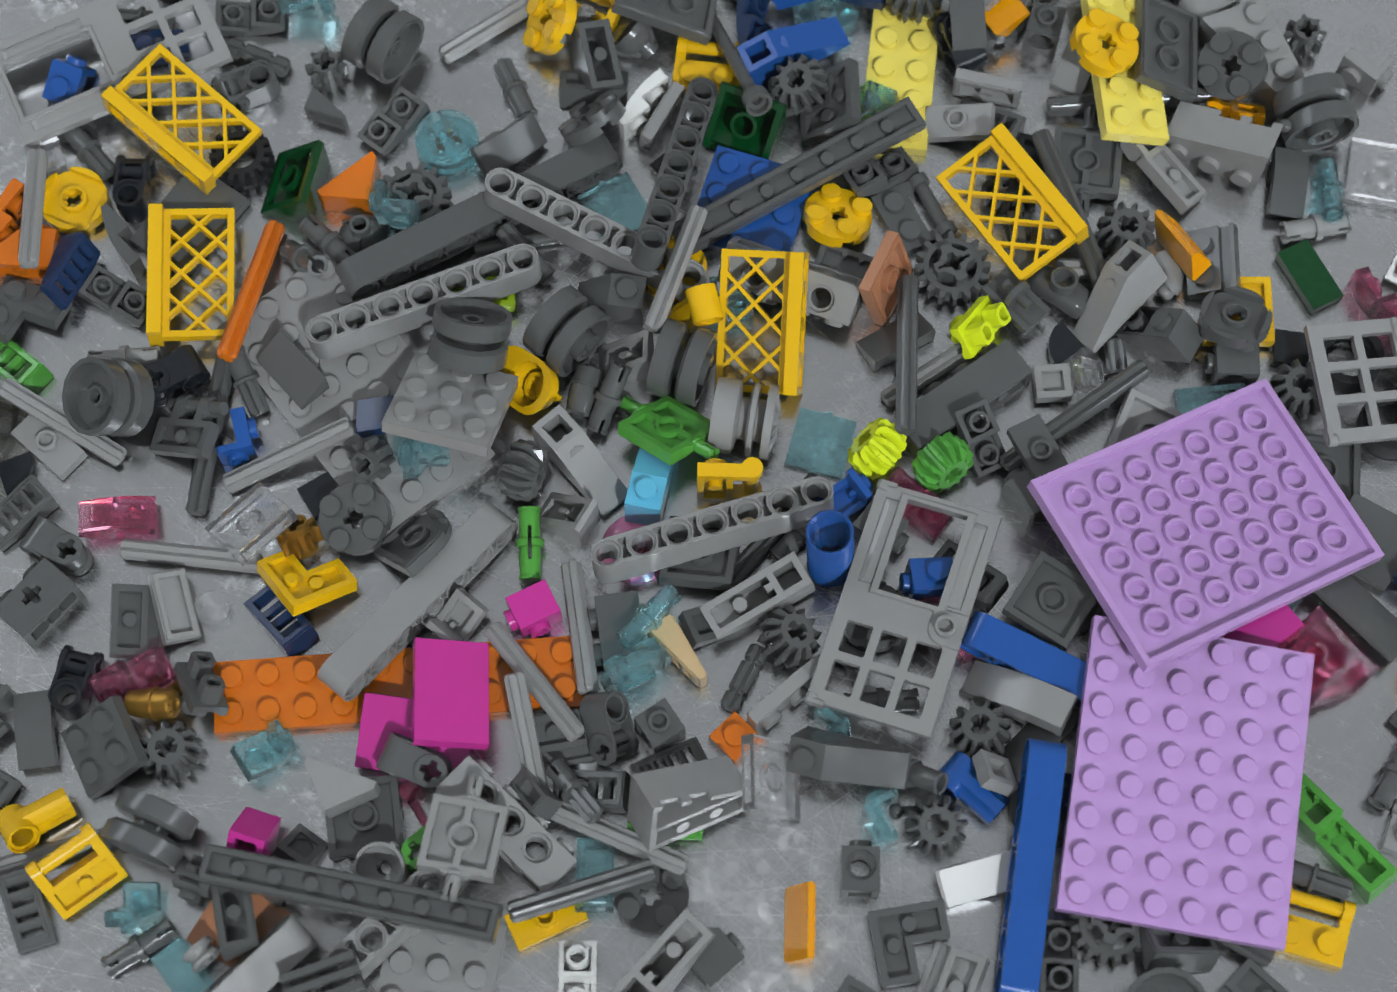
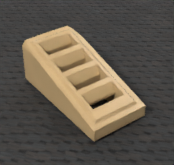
M669 614L646 628L649 640L700 689L707 686V673L675 617Z

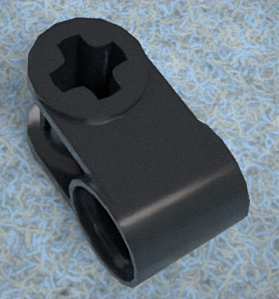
M950 12L939 13L934 18L931 27L932 33L943 55L945 66L953 78H955L957 68L974 71L987 64L988 59L984 48L953 51L952 32H949V28H951Z
M117 155L114 167L115 177L112 198L122 219L131 223L140 222L148 216V204L151 203L152 188L156 178L154 156H146L145 159L126 158L124 155ZM130 199H136L132 203H126Z
M182 345L165 357L144 367L153 376L151 378L153 386L159 384V387H154V407L167 406V401L171 397L177 398L179 395H185L188 392L199 389L210 379V372L192 345Z
M65 645L61 650L57 669L48 690V699L62 718L76 720L87 712L95 686L102 674L104 666L103 653L95 652L94 654L76 651L70 645ZM76 693V698L71 704L61 705L64 696Z

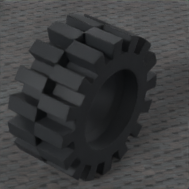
M235 125L236 131L232 133L230 128H227L228 141L243 140L250 133L247 129L243 131L241 125ZM218 134L215 137L216 141H223V136ZM263 134L247 149L254 152V161L243 168H235L231 165L218 178L231 188L235 186L237 192L243 193L244 186L248 187L249 192L255 190L253 186L255 183H258L260 187L264 186V177L270 180L272 176L271 169L274 170L275 158L267 137L264 138ZM224 148L210 149L212 153H209V159L213 168L224 159ZM228 148V154H229L234 148Z

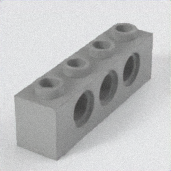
M736 235L728 241L726 249L780 251ZM730 256V272L740 281L750 271L751 265L744 257ZM751 257L756 264H758L763 259L760 257ZM771 258L761 267L773 283L784 274V259ZM809 261L806 316H810L811 313L822 317L823 322L827 325L842 328L843 325L849 327L855 318L861 300L858 287L862 279ZM721 267L716 280L720 282ZM753 276L742 285L748 292L758 295L757 298L770 287L764 280H757ZM729 279L730 290L734 286V283ZM783 282L780 283V284L777 286V288H778L782 293H783ZM739 289L735 291V293L742 294V292ZM816 289H827L831 294V302H821L816 297ZM772 291L761 302L777 305V302L782 303V300Z
M468 755L437 786L435 793L452 797L465 795L469 775L476 774V782L478 775L483 776L485 782L482 790L490 794L492 798L491 804L508 806V816L515 818L519 825L517 831L504 833L499 857L536 893L555 887L578 861L573 857L576 853L575 850L563 838L559 837L556 840L546 830L549 826L543 818L532 813L529 814L519 804L521 800L510 786L504 785L502 788L492 778L494 772L483 760L478 758L474 761ZM530 842L542 844L546 852L545 857L539 860L530 858L525 850L526 845Z

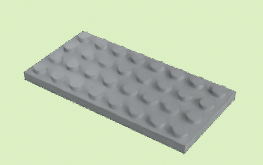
M327 254L324 255L328 261L327 272L321 269L318 270L323 276L313 277L308 272L298 271L259 298L242 343L254 373L260 376L257 380L261 389L299 438L343 417H348L351 420L356 431L357 400L395 395L415 355L402 337L397 335L332 359L325 360L315 356L305 335V327L308 321L317 315L355 302L351 299L335 272L338 264ZM227 321L216 329H225ZM356 323L351 328H359L364 323ZM281 330L322 373L329 385L328 390L303 410L300 409L256 360L274 336ZM323 335L318 340H325L330 335ZM357 433L353 437L314 455L325 471L329 472L338 487L346 483L358 482L370 485L385 496L390 504L393 518L391 529L387 530V534L409 517L413 516L415 519L497 460L496 453L492 448L488 456L483 457L385 433L376 436L378 439L390 444L396 461L389 466L392 472L382 480L377 477L369 483L367 478H361L354 473L351 461L348 459L349 456L356 452L352 445L362 439Z

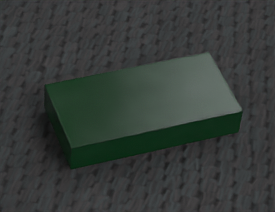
M1308 239L1277 253L1276 261L1311 315L1342 299L1343 293Z

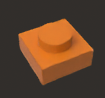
M735 711L709 735V740L724 756L728 755L735 765L761 741V736Z

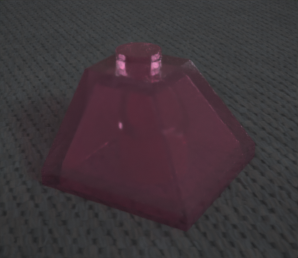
M1320 606L1302 621L1304 624L1303 628L1277 647L1315 654L1310 708L1354 694L1381 669L1368 653Z

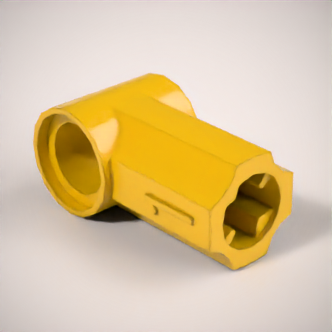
M705 283L687 289L685 291L686 298L675 305L672 313L668 316V318L685 322L688 326L689 334L699 327L722 321L724 315L716 284Z
M63 787L27 806L11 804L0 810V834L11 852L25 853L38 844L41 834L76 817L77 814Z

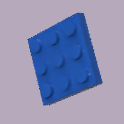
M717 145L697 205L704 207L782 164ZM812 191L706 248L722 252V249H726L728 241L736 235L780 251L792 252L802 222L804 206Z

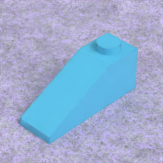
M639 448L624 503L626 522L650 525L662 521L675 464L670 466L642 448Z

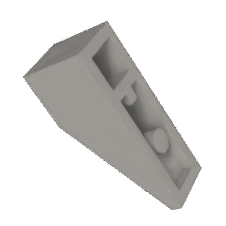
M793 551L699 608L719 640L766 618L768 613L775 608L782 609L785 606L796 603L816 591L799 558Z
M686 908L610 992H673L715 934Z

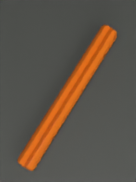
M270 220L264 226L218 346L217 356L220 359H224L225 362H233L238 357L284 235L285 227L283 224L278 223L277 220Z

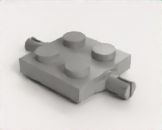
M476 774L469 775L465 795L452 797L433 794L416 866L417 870L437 873L446 878L440 897L445 901H448L449 894L450 902L457 901L461 880H475L492 884L494 882L508 820L509 807L491 804L480 798L485 778L481 775H478L477 782Z

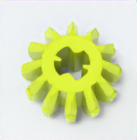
M880 417L874 422H869L866 428L860 430V434L853 439V445L848 449L847 461L853 465L852 467L858 473H862L867 478L875 480L880 475H886L887 471L895 466L897 460L902 458L901 453L907 446V436L899 434L895 430V423Z

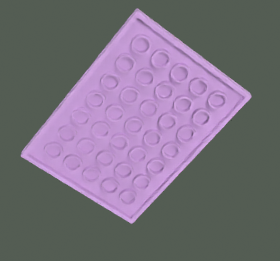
M1266 378L1035 478L1027 486L1143 673L1380 561L1385 555Z
M1094 615L1090 628L1054 911L1273 951H1284L1315 654L1219 637L1143 673L1109 618Z

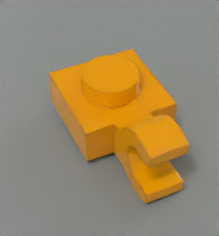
M1216 97L1207 98V106L1221 110L1222 117L1240 120L1241 116L1245 115L1253 117V124L1264 125L1266 117L1265 106L1239 101L1228 103Z

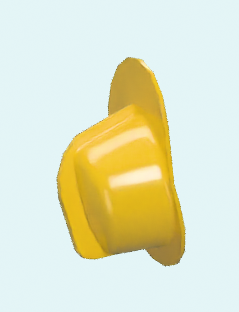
M516 345L508 346L506 365L499 371L518 376V387L510 406L524 415H533L540 410L546 409L553 402L560 401L562 396L558 394L559 379L557 374L544 361L526 349Z

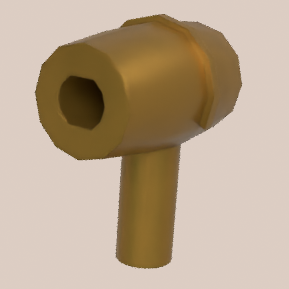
M176 679L166 688L155 686L152 688L130 690L125 696L124 704L128 714L133 717L152 719L153 721L173 719L180 713V695L182 691Z

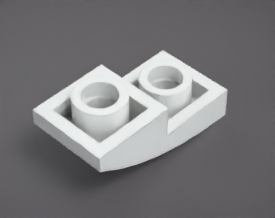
M660 68L637 88L625 106V114L619 120L620 137L624 141L632 135H640L651 117L650 107L658 106L668 89V76Z
M1004 850L976 860L964 861L936 870L935 874L945 908L1006 892L1011 850Z
M559 941L558 992H597V941Z

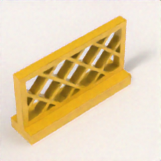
M161 44L151 51L115 88L109 86L101 94L104 108L206 195L216 187L215 181L263 134L261 128ZM162 57L171 65V75L151 76V66ZM176 70H178L182 75H176ZM176 82H192L197 87V97H177ZM152 83H172V98H152ZM133 84H147V99H132L125 92ZM201 91L204 92L207 96H201ZM217 103L222 108L223 118L202 119V104ZM197 104L198 119L178 120L177 105ZM172 105L173 120L158 121L153 117L152 106ZM141 106H148V112ZM227 113L230 114L233 118H227ZM243 125L250 133L243 140L228 141L227 126ZM223 126V141L203 142V127ZM198 127L199 142L184 143L178 138V128ZM167 128H173V133ZM224 148V159L215 168L204 160V149ZM228 148H234V149L228 154ZM199 149V155L195 153L193 150Z
M1001 122L990 131V137L936 176V180L1021 283L1074 243L1077 245L1082 243L1089 237L1088 225ZM991 148L998 156L997 169L978 168L979 157ZM973 162L972 167H967L970 163ZM1004 164L1008 170H1002V165ZM957 173L971 174L969 190L954 189L948 180ZM976 174L996 176L994 192L974 191ZM1001 177L1016 178L1020 183L1018 195L998 193ZM1024 189L1030 196L1023 195ZM961 197H968L967 204ZM973 198L992 199L990 216L974 214L971 210ZM997 200L1017 202L1015 218L996 217ZM1022 202L1038 204L1041 208L1039 221L1020 219ZM1045 214L1048 216V218H1049L1052 222L1044 221V220H1045ZM982 222L989 223L988 230ZM994 223L1014 225L1011 242L997 241L992 236ZM1018 226L1038 227L1036 244L1016 242ZM1043 228L1058 229L1065 237L1055 246L1041 245ZM1003 248H1009L1010 254L1008 255ZM1015 249L1035 251L1034 262L1021 271L1014 262ZM1040 252H1046L1039 258Z
M162 203L148 204L146 334L150 346H165V341L221 340L225 329L211 330L204 322L216 311H219L227 319L228 323L235 305V208L164 209ZM187 219L194 227L183 237H180L172 230V220ZM213 219H227V228L217 237L205 227ZM201 231L212 242L198 253L187 242ZM172 238L176 241V243L173 246ZM226 238H227V246L223 243V241H224ZM183 247L194 258L180 269L171 260L172 256ZM216 247H219L227 254V260L216 269L205 257ZM201 263L211 274L198 285L187 274ZM171 270H173L176 273L172 278ZM226 270H227V278L223 275V273H224ZM218 278L227 286V292L216 301L204 290ZM183 279L194 290L180 302L171 294V288ZM198 295H201L211 306L202 315L197 317L186 306ZM171 302L175 305V307L172 310ZM226 302H227V310L222 307V305L225 304ZM181 311L193 321L185 330H171V320Z
M722 249L719 299L724 319L718 322L715 390L718 378L724 377L725 368L735 360L748 374L742 380L743 392L752 393L755 385H744L750 379L755 383H762L755 374L770 362L779 372V394L790 396L802 394L809 253ZM730 256L744 257L753 267L740 281L730 272ZM751 257H760L763 259L758 264H756ZM771 258L784 259V274L773 283L761 270V267ZM757 272L770 287L755 300L742 285ZM729 279L734 283V286L730 290ZM782 282L783 293L777 288V286ZM737 289L751 303L738 316L728 307V297ZM772 291L782 300V310L773 318L759 305ZM755 307L768 323L753 336L740 320ZM727 314H728V315L730 316V318L733 320L728 326H727ZM780 317L781 328L775 323ZM737 324L749 340L735 352L726 342V333ZM772 326L781 337L780 346L769 354L757 338ZM753 343L766 359L751 371L739 355ZM727 351L731 355V357L725 361V354ZM780 352L778 364L774 357ZM762 383L761 393L768 394L770 386H765Z

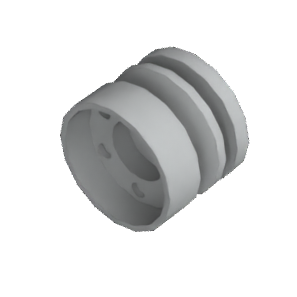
M719 377L714 395L708 443L718 448L720 453L731 454L736 440L741 439L744 440L745 457H750L753 442H760L759 459L768 460L769 453L775 441H777L782 406L778 385H770L768 398L763 400L760 399L762 383L756 382L751 397H744L742 380Z

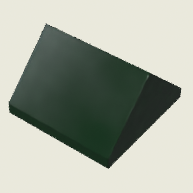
M725 81L721 82L702 145L716 150L717 145L771 160L786 128L787 105L772 100V107L766 114L751 116L742 103L743 89Z
M316 140L278 153L260 212L262 215L301 223L305 217L312 221L309 215H316L320 203L317 190L325 185L330 169V162L323 142Z

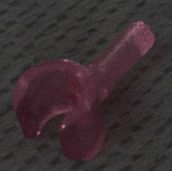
M406 780L400 786L399 794L414 811L421 826H424L428 817L416 799L425 791L418 784Z

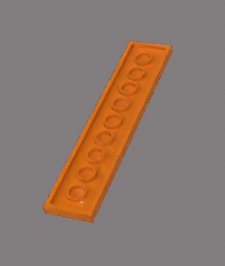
M570 636L516 640L571 710L578 709L584 695L577 692ZM481 642L489 643V717L511 715L504 677L514 672L490 642ZM413 647L404 648L357 697L348 702L318 679L319 669L333 653L215 662L213 672L222 677L226 685L224 696L229 710L226 716H219L217 713H214V734L216 737L359 727L365 692L413 698ZM529 692L533 713H545Z

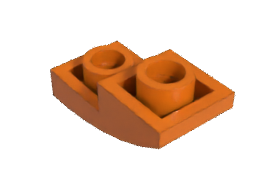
M14 177L0 196V243L19 229L15 220L22 216L24 184Z

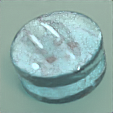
M443 109L427 115L419 123L415 132V146L420 163L425 162L428 172L433 167H436L439 177L451 178L466 173L475 165L476 160L470 148L479 142V137L474 122L467 115L457 110Z

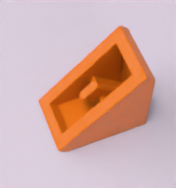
M372 151L317 190L321 206L325 211L374 215L380 176L376 155Z

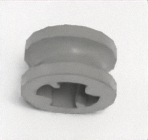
M210 936L201 938L182 957L185 963H192L193 967L191 970L194 973L205 969L220 954V948L211 945L212 939Z

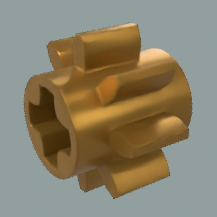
M293 515L286 518L281 524L282 532L275 534L285 557L294 554L299 560L313 556L318 550L317 542L324 540L314 517L307 520L303 515Z

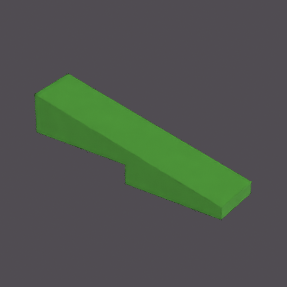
M1303 773L1298 827L1342 876L1353 880L1354 890L1369 904L1395 882L1397 869L1343 818L1344 811Z

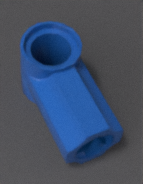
M956 751L938 770L948 775V785L944 794L950 796L952 800L961 801L988 826L1010 802V799L1005 795L988 791L980 786L972 759L961 751Z

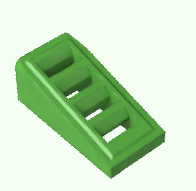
M10 340L8 344L0 342V351L5 346L8 347L0 355V378L4 381L8 378L12 379L38 395L53 379V374L43 363L13 340ZM12 359V361L3 369V367ZM26 364V366L15 377H13Z

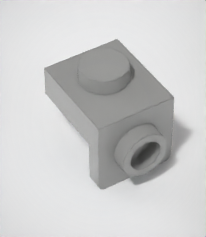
M1351 47L1343 56L1336 73L1345 77L1346 83L1349 86L1356 87L1366 96H1369L1376 87L1382 90L1394 75L1391 68L1396 58L1390 55L1378 67Z
M457 588L438 616L428 619L425 626L433 632L431 634L433 639L468 641L489 609L465 589Z

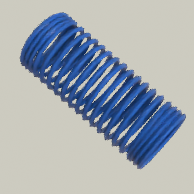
M820 511L807 524V567L809 575L818 584L827 587L842 585L847 579L854 558L853 524L840 511ZM827 546L840 548V550L834 552H826L820 549Z

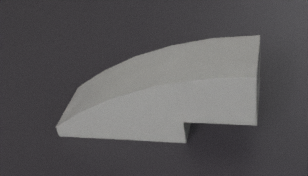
M976 660L959 691V694L969 699H974L982 705L986 699H989L992 710L1002 706L1005 716L1024 725L1030 722L1059 737L1077 701L1076 695L1014 670Z

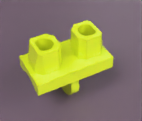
M988 295L980 296L963 315L954 317L950 322L951 340L954 343L961 344L964 360L974 358L983 346L989 345L995 339L994 334L1000 327L1006 326L1011 321V316L1003 302L992 304Z

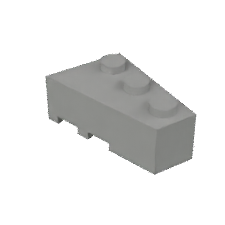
M1252 0L1201 18L1198 26V43L1201 46L1203 44L1206 45L1215 34L1229 31L1244 32L1260 43L1268 60V73L1260 89L1250 95L1261 106H1265L1267 112L1273 110L1272 99L1277 92L1292 82L1305 77L1265 0ZM1232 57L1231 61H1226L1224 67L1227 66L1232 72H1239L1241 65L1237 63L1238 57Z
M1180 101L1169 124V141L1165 145L1179 161L1184 160L1198 166L1206 173H1216L1230 179L1237 186L1250 187L1255 190L1284 124L1273 122L1271 127L1253 124V117L1242 115L1240 120L1222 117L1221 110Z
M728 755L631 774L627 819L648 852H651L746 811L750 787Z

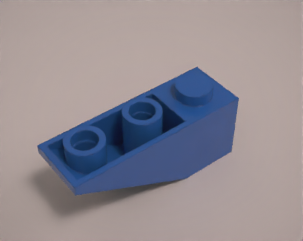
M834 16L768 30L736 48L755 84L767 89V81L771 79L770 77L780 75L776 70V65L786 67L788 65V56L792 57L795 62L798 61L801 54L807 56L809 61L812 59L820 61L850 45V42L839 20Z

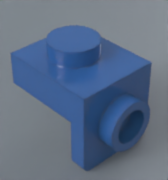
M67 54V58H53L42 97L59 103L83 92L87 76H95L97 70L86 66L87 60L79 56Z
M244 406L230 409L236 442L216 447L217 455L224 466H242L247 464L250 459L258 458L254 439L260 438L258 425L255 417H248Z
M851 467L845 472V478L833 485L834 510L845 514L850 520L865 510L872 501L874 489L864 474L858 475ZM822 497L815 498V502L824 500Z
M952 557L909 558L905 572L900 573L899 576L900 592L903 595L906 594L907 598L917 601L919 597L942 596L953 563Z

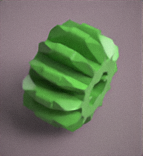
M950 432L945 433L943 436L937 435L930 443L926 442V446L917 452L918 457L911 463L913 466L912 472L915 474L916 480L922 487L925 486L928 491H933L935 494L943 490L948 491L954 484H959L962 477L968 475V469L974 464L972 459L974 454L969 450L970 447L957 435H953Z

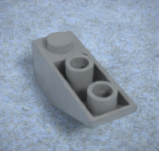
M1128 240L1104 265L1086 303L1085 310L1073 331V334L1083 346L1093 353H1096L1168 279L1151 252Z
M560 404L532 425L534 441L539 443L540 446L547 448L550 459L584 497L592 498L598 503L599 513L603 517L626 499L628 489L583 429Z

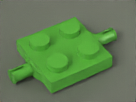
M628 395L623 397L620 408L632 415L619 422L618 435L670 466L692 453H697L705 459L718 458L719 449L708 443L710 419L677 402L669 395L656 402L641 404Z

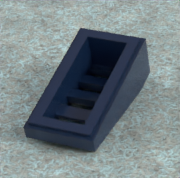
M75 232L60 237L39 288L61 311L66 310L96 265L101 252L82 232ZM56 281L64 287L63 290L56 284Z
M268 585L243 603L245 608L288 657L300 656L318 642L319 635L303 614L293 617ZM276 598L278 600L266 611H264L263 613L260 612V610L264 608L268 603H270L273 599ZM284 609L286 610L275 620L270 622V620L273 619L276 615H278L281 611H283ZM293 620H295V622H294L293 624H291L288 628H286V629H285L284 631H282L281 633L279 632V631L282 630L284 627H286L289 623H291Z

